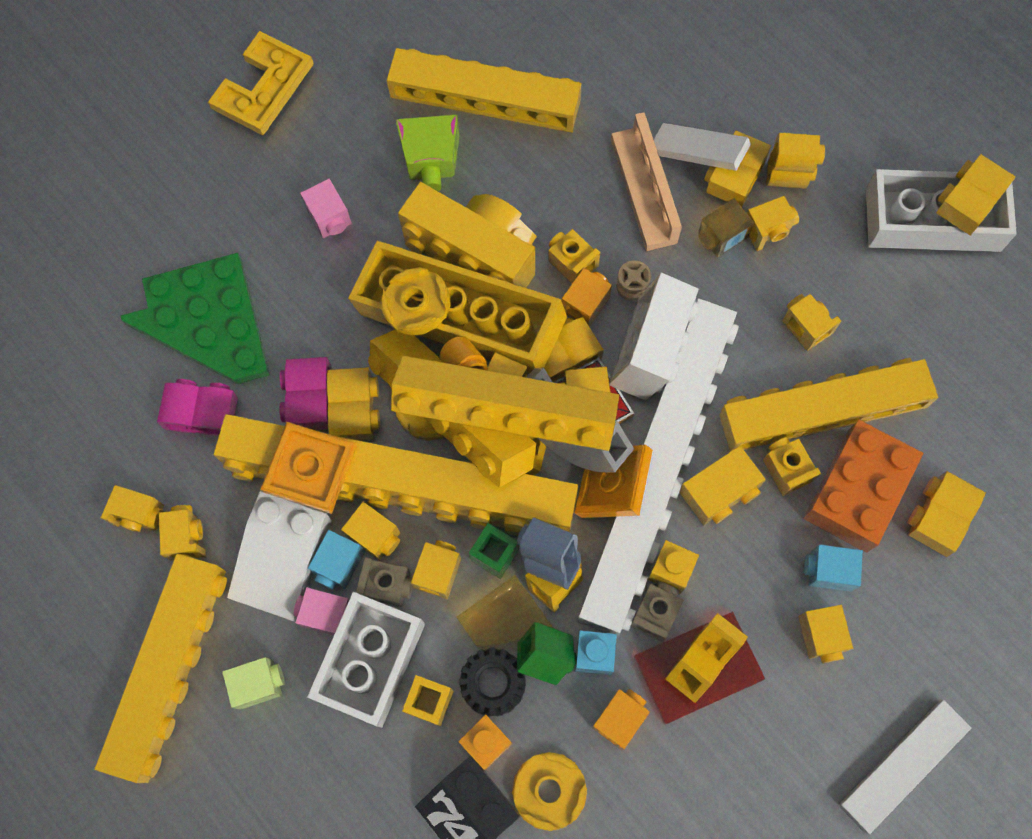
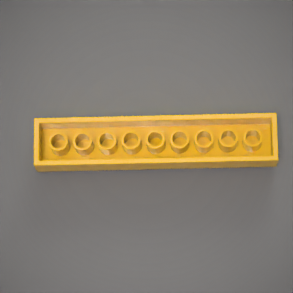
M225 414L213 455L223 464V468L229 470L232 473V477L248 482H252L253 477L264 479L285 426ZM339 437L355 442L357 447L338 500L353 502L354 498L368 500L367 504L369 506L380 509H387L388 505L402 507V512L414 516H422V512L436 514V519L449 523H456L457 519L471 521L470 526L478 529H484L487 523L496 527L505 528V533L517 537L525 524L529 525L533 517L570 532L579 484L523 474L499 488L488 477H484L473 463Z

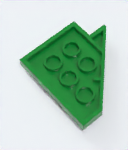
M239 253L142 278L148 308L121 315V320L125 325L237 385L270 376Z

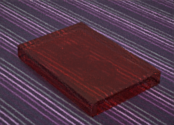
M733 612L722 616L743 632ZM708 623L633 656L664 725L765 680L747 640L727 662L713 684L696 703L665 678Z

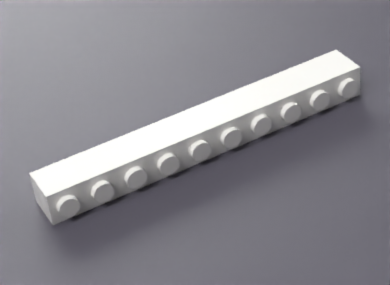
M699 298L697 301L699 303L697 313L693 320L689 322L686 330L689 333L688 341L682 352H678L675 361L679 363L678 372L671 383H666L644 445L649 446L653 451L640 515L616 517L578 618V622L605 633L617 634V637L622 629L629 631L636 610L630 609V605L634 595L641 597L648 577L642 575L646 562L653 564L660 544L654 542L658 529L665 531L672 513V511L666 509L669 498L677 499L684 480L677 476L681 465L689 466L695 447L690 446L689 443L693 434L699 436L706 419V416L700 414L704 403L711 405L717 389V385L712 384L715 373L722 374L729 356L723 354L726 343L733 344L739 325L733 324L737 314L736 311Z

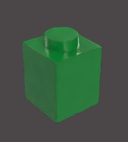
M487 523L468 554L471 562L501 579L518 553L519 545L517 540Z
M534 622L517 643V672L557 685L567 673L569 674L574 669L577 655L574 652L573 635Z

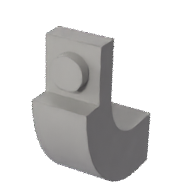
M534 368L526 377L552 382L544 368ZM615 421L609 451L538 438L550 450L568 462L596 472H616L634 450L618 421Z

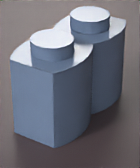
M533 517L529 525L525 524L522 527L517 539L525 571L564 589H569L581 563V555L577 551L578 537L576 534Z

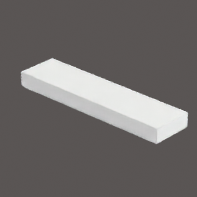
M940 700L838 805L866 834L870 835L972 728L945 700Z

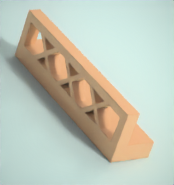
M645 112L635 114L633 128L612 133L611 142L645 250L650 251L677 244L682 225Z

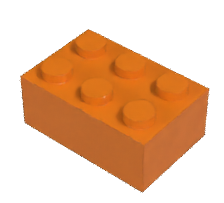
M858 419L848 430L803 519L866 553L879 545L924 453Z

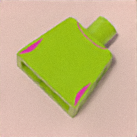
M444 115L396 119L409 178L412 180L422 179V183L436 191H440L442 188L441 178L455 175L460 136L458 116Z

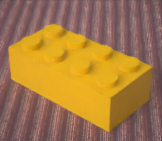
M422 182L417 185L398 212L405 245L412 252L424 253L431 258L525 288L528 287L535 276V246Z

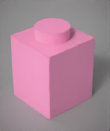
M330 178L300 193L306 209L323 238L329 235L340 234L347 226L352 224L348 210Z
M306 587L304 596L300 595L294 607V616L297 617L295 623L303 628L334 635L349 599Z

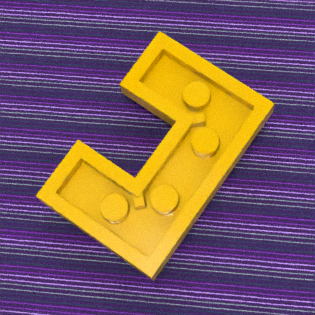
M259 31L244 51L243 57L245 62L265 71L252 91L225 78L208 101V104L212 110L263 136L314 63L311 56Z

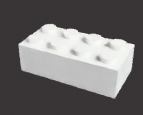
M876 169L866 187L868 247L1001 252L1017 235L1012 183L970 236L936 213L942 203L937 201L938 197L949 183L956 186L960 181L955 177L958 172Z

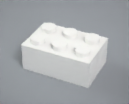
M660 273L638 298L609 386L646 401L655 392L660 393L667 382L671 383L674 380L679 369V363L675 362L678 352H682L689 338V333L685 332L687 324L693 320L699 307V303L695 302L698 288L664 273Z
M353 592L307 698L382 728L425 623L418 617Z

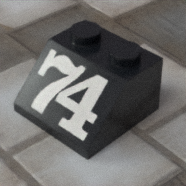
M471 755L415 806L440 839H496L521 816Z

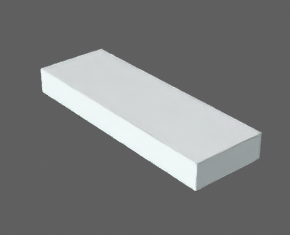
M667 123L662 124L654 138L658 155L661 157L737 171L751 145L748 137Z

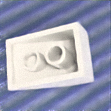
M260 491L245 527L227 598L295 622L294 607L300 595L304 596L306 587L308 588L313 576V572L308 567L327 531L331 530L334 522L326 513Z

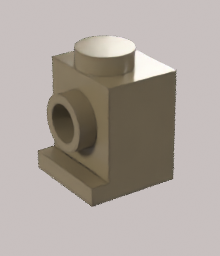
M365 557L356 593L378 602L402 607L404 598L410 599L412 594L411 572L407 567L379 562ZM386 575L391 576V585L385 588L381 587L379 584L380 579Z
M659 582L658 586L650 584L630 627L663 643L684 601L677 597L679 591L664 582ZM656 602L663 603L666 606V612L661 615L657 614L653 609V604Z

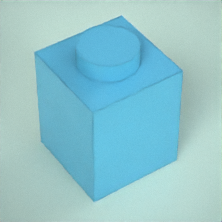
M328 530L308 569L316 575L314 581L331 590L334 589L335 585L346 589L365 551L361 545Z
M827 545L816 546L811 550V554H807L805 557L804 574L809 576L808 586L850 592L861 586L863 550Z
M580 630L577 642L575 672L611 676L614 672L617 634Z

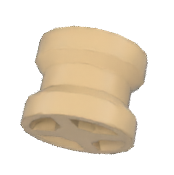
M632 260L627 261L620 267L616 288L622 298L627 301H638V298L648 288L651 281V272L648 266L641 261Z

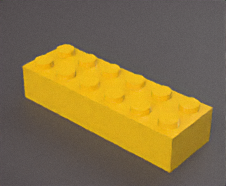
M378 240L376 241L348 297L361 316L389 325L381 311V295L383 290L386 292L387 287L390 285L389 281L396 274L406 269L425 268L429 272L442 277L450 292V308L446 318L437 328L419 336L442 344H446L455 337H466L486 359L491 360L496 352L527 366V373H530L534 368H545L567 318L561 299ZM412 296L408 300L407 306L411 308L419 306L424 296Z

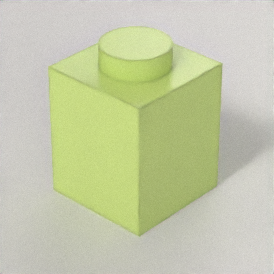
M264 657L222 671L231 708L241 710L283 696L280 686L285 685L284 675L280 665H274V661Z

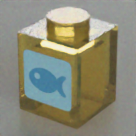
M733 198L702 218L698 231L700 242L707 250H712L719 257L749 237L754 221L736 199Z

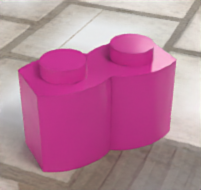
M327 357L286 360L285 370L280 371V386L282 390H286L285 402H280L279 406L281 422L293 423L312 430L328 429L327 370H332V366Z
M177 379L176 383H165L157 423L165 430L219 436L225 414L235 416L238 397L226 384L210 383L209 387H198L194 381Z

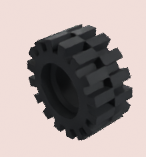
M489 647L487 650L481 649L467 659V663L465 666H462L460 671L459 685L461 695L475 712L482 715L498 717L511 712L521 702L525 693V674L517 672V658L504 649L499 650L496 647ZM489 668L500 669L507 677L505 691L496 697L484 695L478 685L480 675Z

